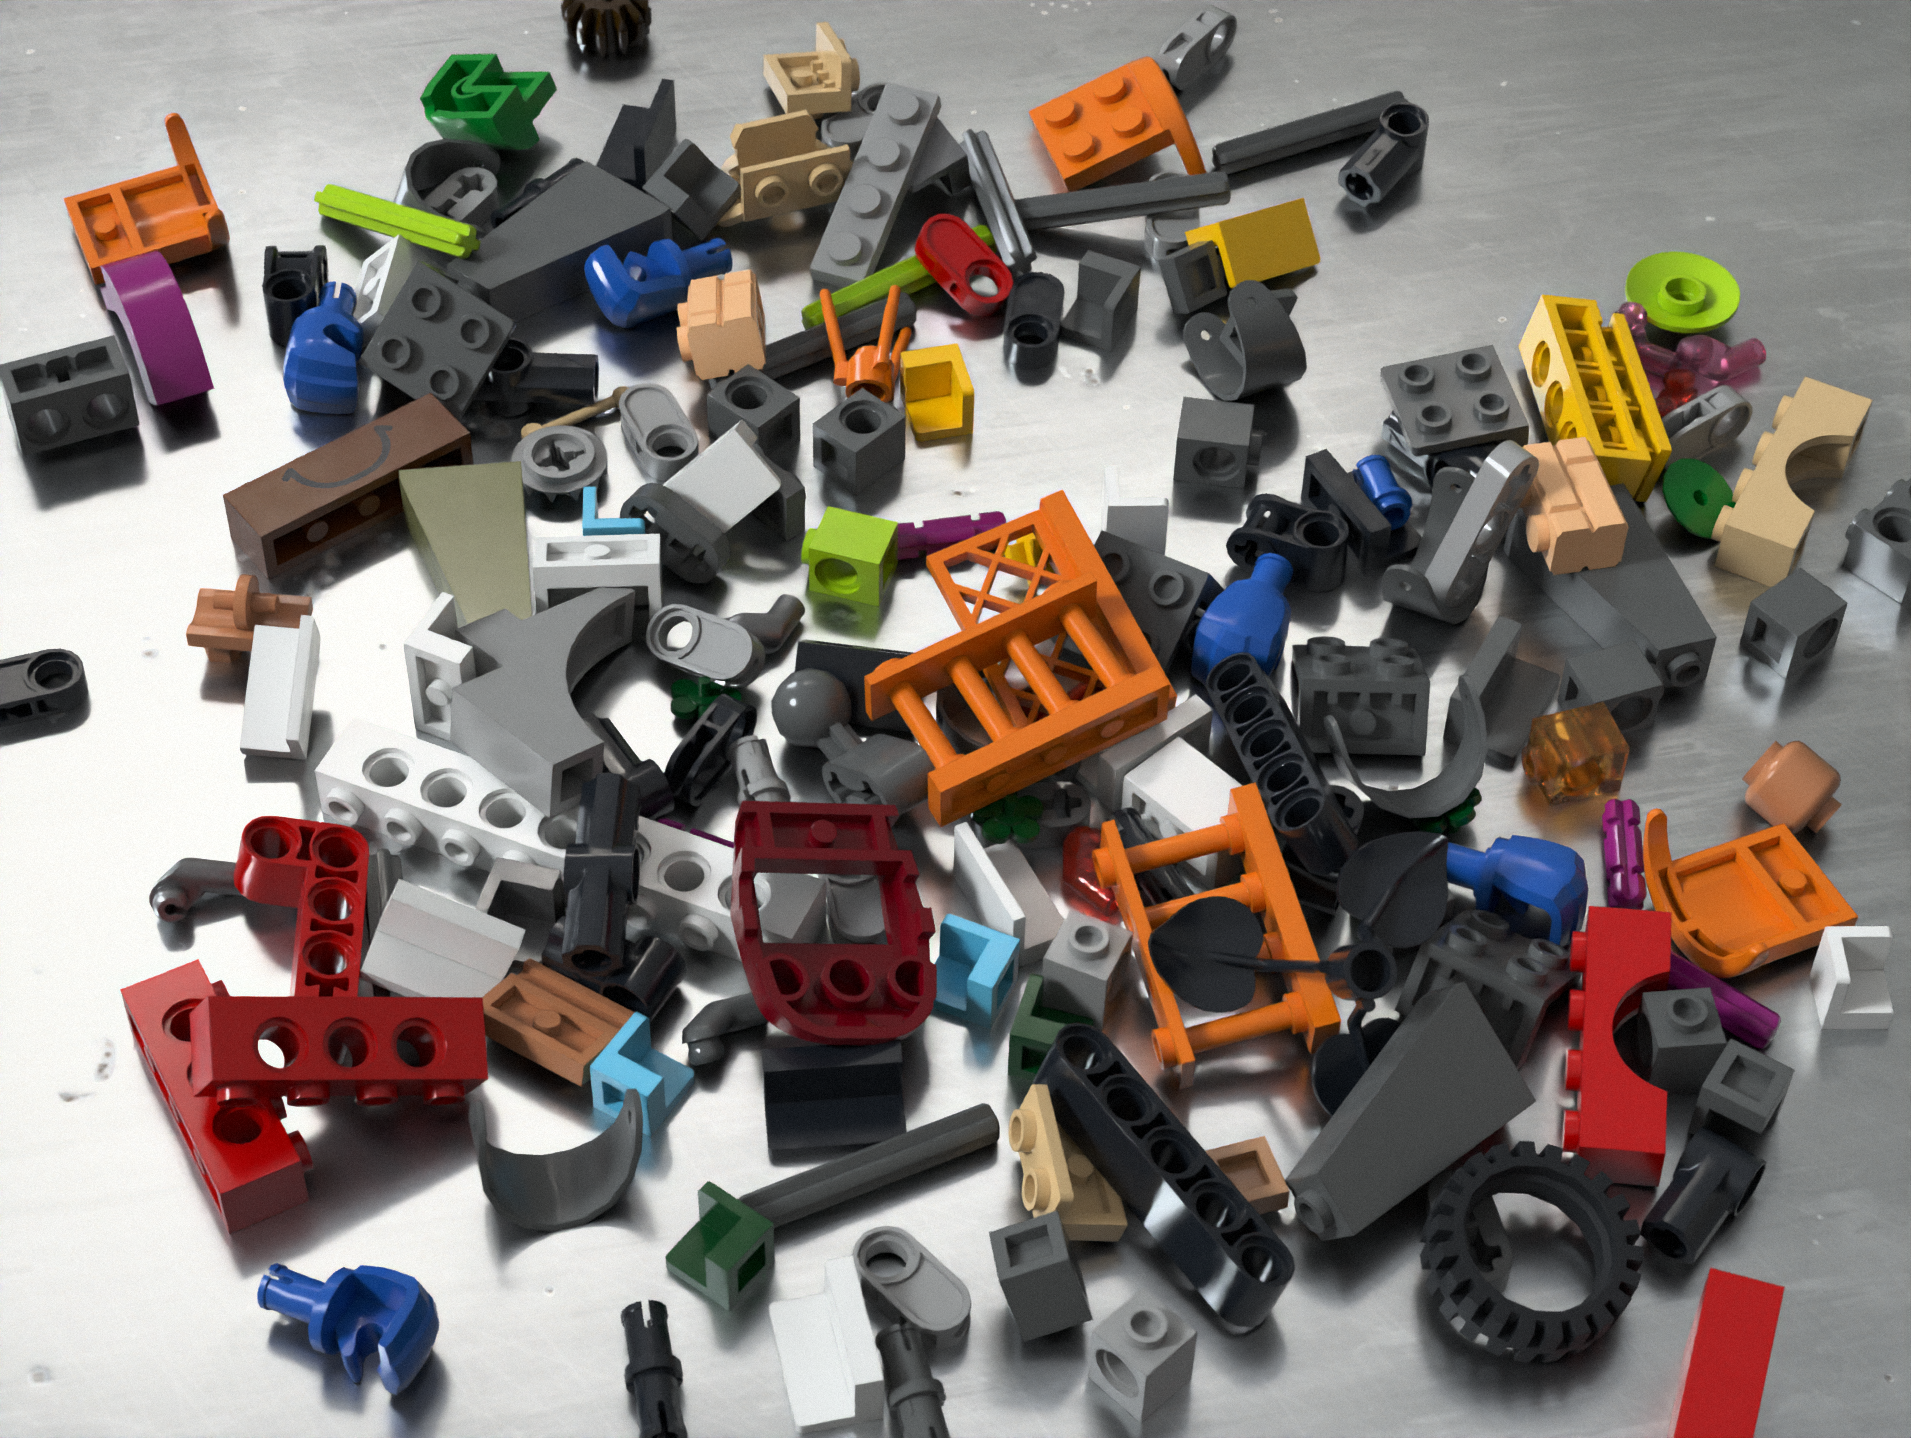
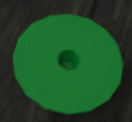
M1681 458L1668 466L1663 475L1662 492L1666 505L1676 521L1690 533L1704 539H1711L1715 523L1723 506L1726 505L1734 508L1736 505L1732 501L1733 492L1723 476L1709 464L1695 458Z

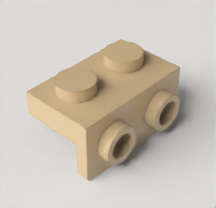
M828 22L816 23L815 52L763 55V75L786 114L807 109L815 120L821 118L824 113L851 111L852 91H858L860 85L858 62L856 58L850 57L846 51L844 40L837 37Z
M1032 1084L1020 1108L1013 1111L1009 1121L1010 1146L1014 1152H1019L1024 1173L1022 1198L1025 1208L1033 1212L1034 1218L1058 1210L1069 1240L1119 1241L1128 1226L1121 1198L1056 1121L1048 1086L1046 1084Z

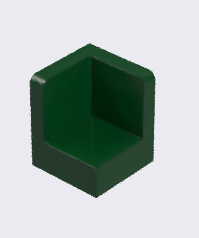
M1030 973L1009 1034L1007 1075L1034 1081L1039 1067L1061 1028L1073 1023L1093 1026V1020L1089 1017L1043 1007L1044 976Z
M707 1181L698 1190L699 1221L666 1254V1267L730 1311L775 1263L774 1223L711 1181Z

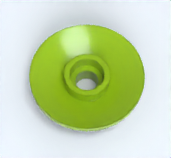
M1661 252L1645 257L1630 269L1625 283L1626 299L1631 308L1641 318L1659 328L1679 333H1702L1725 325L1736 314L1740 302L1739 286L1728 270L1709 258L1688 252Z

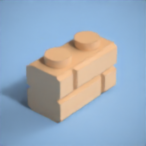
M749 269L727 273L724 276V280H720L717 275L691 280L690 286H688V301L677 304L681 326L677 327V338L683 362L693 360L696 376H699L701 380L728 376L729 370L733 369L736 373L747 364L757 370L763 369L764 363H766L765 313L756 274Z
M1586 437L1559 440L1553 446L1551 442L1524 445L1523 448L1539 460L1537 474L1519 508L1523 509L1527 518L1526 536L1531 551L1534 553L1542 552L1546 564L1553 575L1580 572L1586 566L1589 570L1615 567L1621 562L1629 526L1590 442L1587 441Z

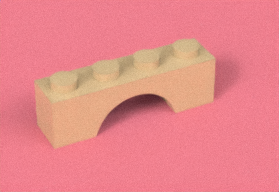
M1806 376L1793 398L1787 395L1783 396L1772 423V428L1776 429L1775 433L1764 431L1752 460V464L1756 468L1754 470L1743 469L1732 497V501L1736 505L1734 508L1724 505L1715 523L1711 539L1720 542L1715 567L1769 587H1773L1794 572L1803 555L1815 511L1802 502L1790 486L1811 478L1842 479L1861 442L1872 399Z

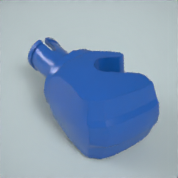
M714 238L710 242L685 250H681L671 239H661L649 246L647 257L636 252H629L623 264L609 244L601 246L590 254L585 262L584 270L589 289L603 314L612 324L630 329L678 310V303L688 301V286H690L691 280L727 274L732 270L733 260L729 248L717 253L718 249L724 248L726 245L725 241L721 238Z
M331 281L321 287L318 306L306 310L300 317L296 318L292 326L284 358L283 382L289 401L298 409L325 414L354 413L358 403L360 382L356 362L362 356L364 333L358 320L352 316L353 308L357 301L356 292L351 286L342 282L339 297L333 298L336 281Z
M1274 553L1259 556L1250 579L1237 580L1228 585L1204 612L1195 633L1191 675L1204 684L1205 687V681L1212 668L1222 659L1235 653H1250L1268 677H1270L1273 670L1277 669L1284 651L1291 622V607L1283 593L1291 581L1293 568L1286 558Z
M1512 835L1510 839L1496 838L1492 847L1487 848L1485 852L1448 842L1446 861L1447 882L1473 890V896L1476 898L1475 909L1493 913L1502 894L1519 914H1524L1529 905L1543 909L1550 915L1552 921L1549 941L1561 947L1571 943L1573 931L1580 932L1582 929L1589 889L1584 860L1572 848L1547 840Z
M276 1263L268 1270L270 1275L278 1277V1280L265 1274L262 1277L257 1293L259 1307L308 1323L309 1342L313 1349L330 1355L340 1352L344 1367L355 1383L360 1382L362 1379L365 1358L371 1353L379 1352L380 1364L377 1369L385 1389L389 1393L398 1395L410 1385L419 1373L435 1343L439 1331L436 1304L433 1297L413 1276L384 1267L360 1265L355 1270L342 1267L335 1271L326 1282L290 1270L285 1265Z

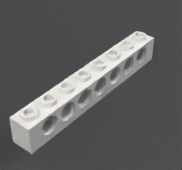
M354 716L315 769L322 812L330 815L338 822L347 825L356 824L387 835L399 844L415 845L443 855L458 865H471L491 872L497 857L561 870L563 897L565 900V853L568 843H575L580 804L549 818L473 758ZM639 816V830L637 831L636 840L640 858L639 892L636 905H629L627 924L638 929H651L679 939L696 950H710L742 962L730 916L734 849ZM757 873L754 878L763 942L815 943L826 924V881L808 874Z

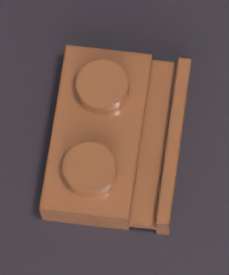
M531 958L523 963V971L518 975L510 973L483 996L485 1036L581 1087L591 1079L590 1065L635 1013Z

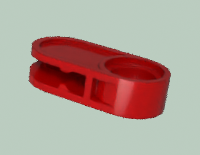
M937 214L925 222L915 244L916 257L921 265L968 313L980 317L991 316L999 312L1008 299L1013 286L1012 274L1008 267L969 225L959 217L950 214ZM975 275H983L990 278L997 286L998 294L992 297L978 295L971 288L969 278Z

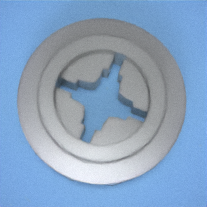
M550 426L530 433L517 444L511 458V462L521 461L523 484L528 495L536 496L545 493L551 503L559 495L568 494L577 501L583 487L596 486L597 490L600 477L607 474V451L604 444L591 432L574 426ZM551 456H555L558 462L561 461L562 465L569 467V469L559 471L556 466H551Z

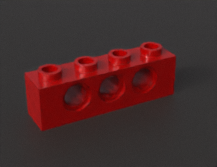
M199 959L120 989L130 1031L228 1233L232 1234L308 1202L309 1196L304 1173L314 1169L312 1158L299 1130L287 1134L281 1122L282 1119L287 1118V1111L281 1096L260 1097L261 1102L256 1105L234 1108L218 1106L216 1097H193L189 1014L207 996H230L224 982L218 980L211 983Z
M207 996L189 1014L193 1097H216L217 1105L221 1107L252 1106L261 1102L260 1097L287 1096V1105L294 1107L323 1105L330 1102V1096H355L357 1105L383 1106L396 1103L399 1100L398 1096L423 1095V1101L426 1105L445 1106L464 1102L468 1093L488 1080L483 997ZM259 1040L271 1041L280 1048L284 1057L283 1068L273 1067L262 1059L258 1050ZM328 1040L339 1041L349 1049L352 1055V1067L341 1066L332 1059L328 1051ZM397 1040H404L413 1045L419 1055V1067L410 1066L400 1058L396 1047Z

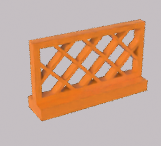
M1063 489L1041 498L1039 509L926 556V566L961 631L978 624L983 608L1002 613L1019 605L989 594L998 570L1031 581L1024 602L1036 596L1040 584L1051 586L1058 581H1071L1091 571L1097 579L1096 615L1090 621L1127 674H1138L1157 665L1168 680ZM1030 533L1034 534L1043 550L1037 567L1004 557L1009 542ZM997 548L995 554L987 552ZM968 560L987 566L989 570L981 591H977L954 583L947 568ZM1048 562L1050 563L1055 573L1046 571ZM965 602L975 605L972 614ZM1067 631L1059 634L1051 657L1040 654L1052 673L1088 684L1083 699L1094 695L1096 687L1106 689L1094 670L1092 671L1059 660L1069 635ZM1011 657L1002 660L1000 665L996 663L983 669V672L1014 727L1024 728L1036 722L1039 711L1046 714L1049 713L1037 695L1010 687L1005 678L1011 662ZM1171 683L1168 711L1175 708L1177 694ZM1020 705L1031 708L1028 718Z

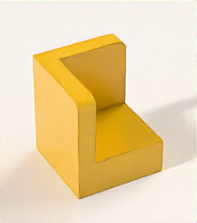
M958 343L900 352V397L915 440L923 442L973 434L974 388Z

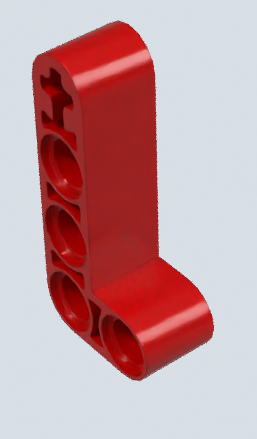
M261 816L252 819L245 825L242 832L233 875L234 884L239 893L251 901L298 908L289 996L358 997L369 864L368 842L355 829L340 824L281 816ZM328 1040L330 1056L337 1064L341 1065L344 1062L347 1047L339 1041Z

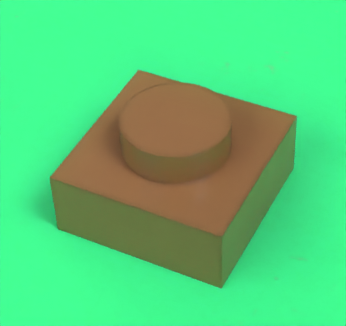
M1265 1136L1206 1150V1153L1259 1215L1288 1207L1290 1191Z

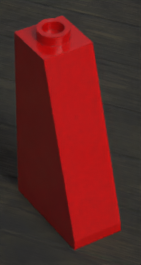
M1710 1267L1685 1345L1667 1438H1754L1783 1299L1784 1286Z

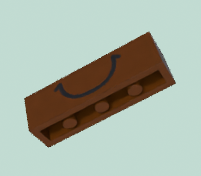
M429 393L223 494L230 537L269 580L404 512L399 470L474 465L470 432L432 393Z

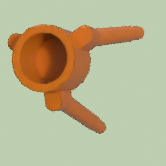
M898 285L891 286L889 290L878 346H863L859 348L855 355L849 359V362H847L831 293L828 289L820 291L822 312L835 364L833 382L838 386H846L845 394L847 398L861 388H864L883 402L888 403L894 399L895 382L900 371V352L907 351L912 334L911 328L907 326L901 329L890 357V348L901 294V288Z

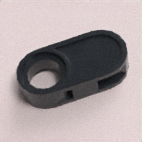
M1029 272L1020 275L1013 281L1004 322L1003 353L1008 362L1017 367L1038 369L1050 364L1057 355L1064 313L1065 291L1064 285L1055 276L1044 272ZM1024 335H1035L1045 341L1037 345H1027L1020 343L1016 339Z
M62 648L46 649L0 659V727L67 712L81 704L88 694V682L83 662L71 650ZM63 673L72 677L67 684L58 688L49 689L39 685L44 678L52 674Z
M725 693L718 696L676 747L666 765L664 775L674 797L693 806L703 803L732 767L727 755L729 746L739 738L753 735L757 723L755 707Z

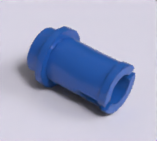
M1370 455L1364 457L1356 464L1359 470L1353 469L1352 471L1355 483L1392 525L1391 530L1403 526L1411 514L1412 498L1410 494L1398 486L1390 464L1384 456Z

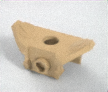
M807 109L743 124H735L730 134L735 153L726 159L721 170L741 185V196L714 227L718 225L728 227L742 221H753L838 201L853 165V162L850 160L848 144L831 148L817 140L816 131L819 128Z

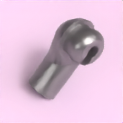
M782 594L768 613H737L732 617L724 619L737 623L759 638L764 646L765 654H771L780 649L805 614V607L797 597L790 594Z
M185 857L178 860L154 882L150 891L149 904L155 916L161 921L168 923L182 920L187 915V910L205 892L240 896L241 894L235 887L233 877L236 862Z

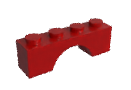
M1589 906L1585 932H1572L1570 972L1582 973V990L1570 989L1567 1030L1580 1031L1579 1050L1567 1049L1565 1091H1577V1111L1565 1110L1562 1148L1563 1152L1575 1153V1155L1577 1154L1590 1162L1584 1175L1591 1180L1603 1171L1613 1183L1659 1187L1666 1154L1667 1091L1646 1082L1625 1064L1617 1051L1613 1036L1627 1020L1637 1015L1643 992L1667 990L1671 959L1672 912Z

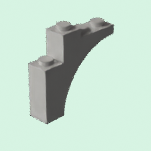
M630 586L599 587L523 620L505 608L455 629V640L473 647L476 678L452 688L450 741L549 818L579 805L582 783L591 781L597 774L602 773L604 741L596 736L583 721L574 707L570 694L583 675L598 661L632 642L635 590Z

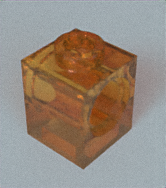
M1600 702L1533 718L1527 746L1523 747L1521 752V760L1528 781L1532 784L1537 783L1550 807L1620 790L1630 747L1605 703Z

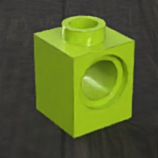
M828 506L818 528L808 529L802 546L801 562L809 565V591L879 607L898 565V522Z

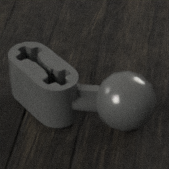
M807 668L791 673L778 686L771 700L772 717L777 730L782 737L794 746L809 749L820 748L829 759L822 767V776L825 786L835 803L896 805L899 816L928 800V773L935 770V767L927 752L914 742L885 734H875L862 741L849 725L852 717L851 700L844 683L828 671Z

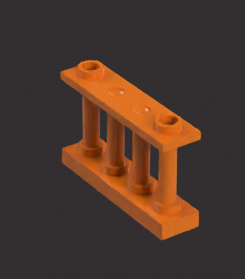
M1091 571L1071 581H1058L1049 586L1041 595L907 657L887 660L880 664L872 673L864 676L866 713L871 721L898 710L916 740L927 752L935 770L928 773V808L940 827L1167 720L1170 683L1159 667L1155 665L1138 674H1127L1090 621L1096 615L1097 579ZM1067 631L1106 689L1081 701L1071 700L1034 645ZM1011 657L1050 715L1024 728L1014 727L979 675V671ZM953 683L993 741L967 755L956 753L921 700V698Z
M1256 782L1230 789L1228 814L1221 816L1220 824L1124 849L1115 819L1101 824L1100 849L1092 850L1096 876L1102 889L1113 888L1126 930L1133 932L1132 948L1159 1028L1151 1031L1156 1057L1162 1070L1173 1068L1180 1090L1193 1087L1196 1062L1194 1054L1290 1029L1293 1034L1303 1033L1311 1055L1317 1052L1325 1039L1339 1034L1341 1018L1331 990L1326 983L1325 975L1309 973H1282L1288 993L1283 994L1282 1002L1185 1028L1173 992L1158 975L1149 953L1148 940L1150 933L1167 921L1186 904L1200 898L1220 896L1239 901L1246 905L1253 914L1260 912L1267 933L1263 934L1262 947L1256 958L1320 960ZM1227 850L1230 855L1240 854L1246 874L1240 876L1239 883L1144 908L1133 874Z

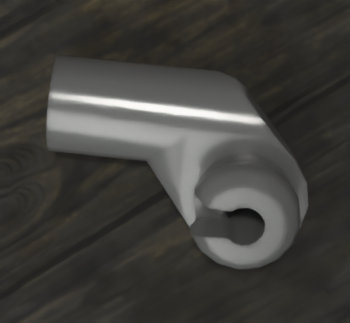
M752 992L713 1001L705 1005L682 1030V1044L687 1043L689 1060L695 1066L721 1060L725 1055V1048L720 1035L768 1024L769 1021L765 1019L758 1009Z

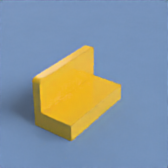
M1304 197L1185 232L1188 245L1199 241L1213 240L1214 246H1218L1228 284L1232 289L1238 283L1245 280L1260 282L1320 263V255Z

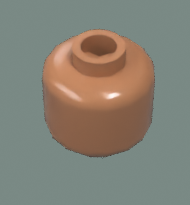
M1775 741L1742 778L1749 785L1745 793L1746 804L1772 827L1784 823L1793 835L1798 834L1805 826L1817 833L1842 805L1833 797V794L1840 786V774L1801 741L1789 742L1784 747Z

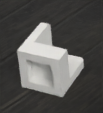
M1104 465L1101 503L1102 530L1165 555L1169 514L1168 499L1162 496L1119 497L1117 465Z
M1825 926L1809 975L1821 1029L1889 1028L1894 1014L1884 973V967L1894 941L1892 930L1889 926Z

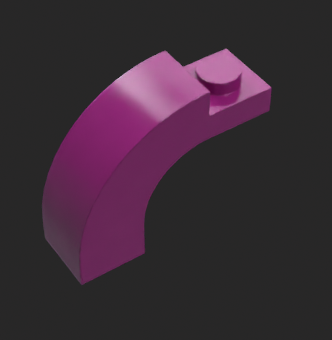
M156 250L101 265L106 286L100 287L106 309L115 311L122 322L131 344L149 403L160 405L214 389L190 312L175 276L163 255Z

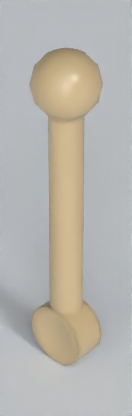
M617 387L613 391L612 396L544 425L529 423L521 429V437L523 439L530 433L545 427L572 426L612 408H619L620 397L628 387Z

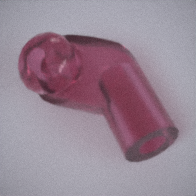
M1637 302L1623 303L1619 310L1613 313L1625 315L1644 371L1669 380L1678 366L1680 355L1649 342L1644 330V326L1647 324L1648 313L1641 304Z
M1699 334L1688 336L1681 340L1676 349V357L1682 366L1688 367L1700 376L1714 382H1722L1762 365L1766 361V351L1763 344L1756 338L1747 339L1730 347L1709 336Z

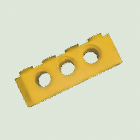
M1541 295L1518 347L1549 442L1553 446L1559 440L1586 437L1594 450L1609 485L1624 483L1632 498H1635V501L1647 502L1672 452V448L1625 315L1613 313L1607 327H1601L1603 319L1596 300Z

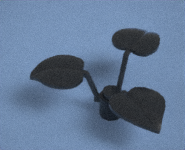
M1431 832L1392 834L1363 845L1347 859L1338 876L1336 895L1340 906L1345 912L1362 920L1357 928V934L1362 943L1341 946L1333 951L1327 960L1256 958L1263 943L1261 925L1256 916L1246 905L1235 899L1212 896L1200 898L1186 904L1150 933L1148 948L1153 965L1165 985L1180 999L1195 1008L1215 1013L1231 1012L1240 1009L1252 1000L1256 988L1254 970L1261 972L1325 975L1326 983L1334 995L1343 1000L1355 1001L1356 1003L1347 1020L1350 1034H1336L1325 1039L1315 1054L1311 1068V1083L1314 1094L1321 1107L1332 1117L1401 1025L1398 1021L1391 1018H1377L1366 1023L1363 1027L1361 1022L1367 1012L1375 1009L1374 999L1386 995L1396 982L1397 964L1391 952L1384 945L1392 948H1408L1420 945L1434 935L1443 921L1448 900L1446 868L1448 838L1445 835Z

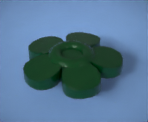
M706 676L698 679V685L689 679H679L671 685L670 693L673 700L670 704V710L672 714L680 719H692L697 715L699 719L711 703L724 693L741 701L740 691L733 688H725L722 685L711 682V679Z
M1474 787L1463 803L1438 817L1410 818L1412 825L1418 826L1421 832L1441 834L1447 828L1449 833H1456L1460 830L1461 826L1468 824L1476 817L1474 807L1482 801L1480 791Z
M1016 791L969 815L974 821L984 824L981 832L982 836L992 843L1004 844L1008 841L1009 835H1011L1016 842L1028 844L1035 841L1039 836L1040 826L1037 821L1041 819L1044 808L1041 801L1034 796L1026 795L1018 799Z

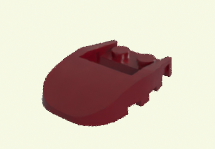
M777 801L741 802L734 830L730 916L742 964L755 1003L765 1019L786 1034L802 1040L828 1045L882 1044L898 1039L904 1040L909 1037L927 1019L933 1009L934 1000L937 995L936 964L930 962V938L935 934L936 929L932 908H923L915 883L920 874L911 850H898L891 829L899 818L896 805ZM756 874L878 875L883 921L888 944L764 943L754 885Z

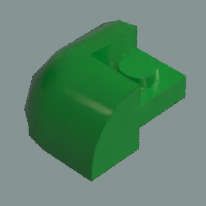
M451 54L427 84L420 100L424 106L425 118L443 139L473 141L488 145L494 150L530 149L540 141L533 121L540 115L541 110L556 92L557 88L550 71L504 72L497 54Z

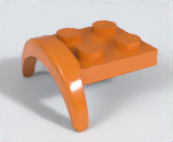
M1145 56L1131 61L1028 111L1035 129L1069 192L1086 187L1175 144L1189 175L1207 173L1198 145L1180 102L1165 74L1152 57Z
M170 113L165 118V127L177 166L63 198L69 219L95 285L105 283L101 265L156 250L163 255L168 264L177 263L190 257L211 252L228 245L230 242L224 213L217 206L185 123L178 113Z
M1659 808L1648 812L1643 839V861L1646 884L1651 901L1656 911L1672 912L1671 938L1681 952L1693 964L1717 978L1739 976L1751 972L1761 965L1815 947L1820 944L1825 926H1855L1858 915L1784 823L1672 861L1667 835V816Z

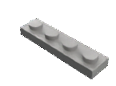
M890 82L886 83L811 263L810 272L813 280L845 288L873 275L940 112L941 103L939 95Z

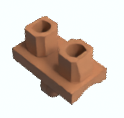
M241 574L239 576L235 590L200 588L195 614L185 633L188 646L203 647L211 662L232 663L241 658L243 651H252L255 625L299 629L301 615L312 616V598L260 593L257 577L248 574Z

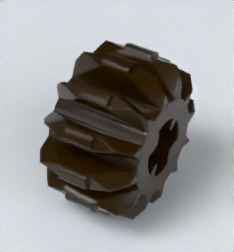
M563 0L561 4V18L564 22V32L567 35L568 43L579 45L582 53L599 51L601 56L605 57L608 52L616 51L621 55H625L627 47L636 48L642 46L643 36L650 33L652 14L648 0Z

